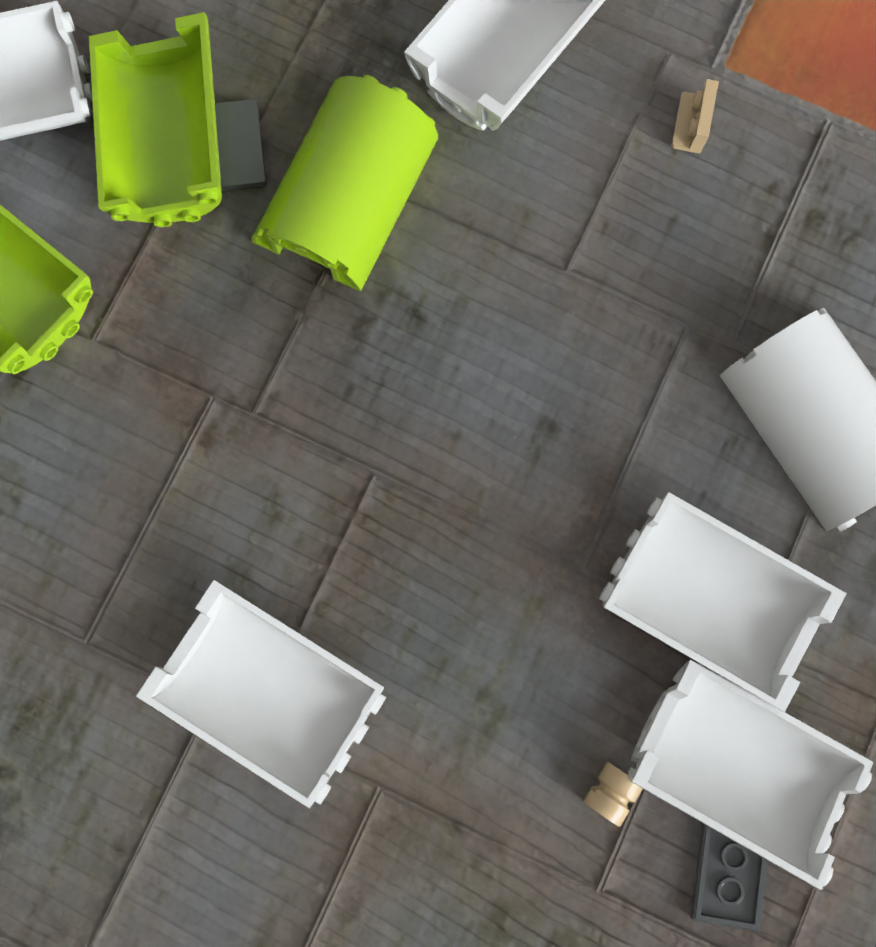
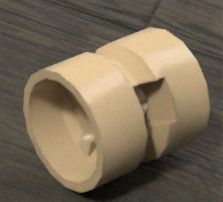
M607 762L598 776L599 786H592L583 802L620 827L630 812L627 804L629 802H636L643 788L630 782L626 773Z

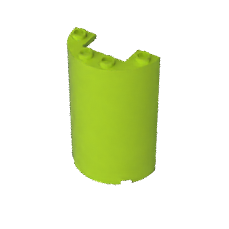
M205 12L175 18L176 30L181 36L130 46L118 30L89 36L98 206L100 210L111 215L113 220L154 223L157 227H169L172 225V222H197L201 220V216L214 210L222 200L209 22Z
M364 75L363 78L343 76L336 79L251 239L252 243L278 255L283 248L330 268L333 280L361 292L438 140L435 121L407 99L408 96L403 90L397 87L389 88L380 84L377 79L370 75Z
M0 205V371L17 374L33 367L42 360H51L58 352V347L67 338L73 337L80 328L78 322L85 312L93 290L91 289V282L87 274Z

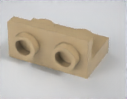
M707 79L702 91L697 90L696 93L682 92L671 144L673 149L701 153L709 137L719 81Z

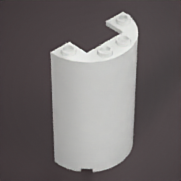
M449 0L404 51L405 58L416 79L420 80L423 78L425 80L426 86L429 87L427 93L443 109L473 128L484 131L489 126L494 131L505 121L605 0Z
M58 1L0 13V141L89 122L91 116H93L91 102H93L92 85L87 83L85 74L90 73L86 57L79 54L72 31H75L72 17L69 12H63Z
M822 308L819 312L816 310L775 334L753 349L754 351L750 352L744 359L741 358L719 376L823 528L829 531L837 527L841 532L857 522L855 517L874 506L876 507V380L825 308Z
M670 492L662 499L656 497L647 511V514L650 516L640 531L634 529L627 540L626 546L630 549L625 558L623 559L619 556L610 571L614 578L611 583H607L599 597L603 601V607L780 711L785 712L800 684L799 681L792 678L819 625L832 623L847 593Z
M214 580L195 607V609L200 611V614L164 668L155 667L136 697L309 809L314 802L321 805L331 789V786L327 784L335 770L342 773L351 758V755L346 752L353 741L357 744L361 742L369 729L364 724L371 712L376 715L387 697L381 694L384 687Z
M689 660L673 677V681L677 682V684L668 688V690H664L640 734L631 761L636 763V768L630 767L628 770L629 781L813 887L822 890L823 886L829 883L833 875V867L831 866L835 857L825 854L832 841L830 833L833 825L840 820L844 813L845 806L843 801L846 794L861 793L870 784L872 779L870 770L874 762L789 714L780 711L698 663Z

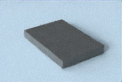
M257 98L215 103L222 191L267 186Z
M702 823L690 918L693 921L760 932L768 860Z

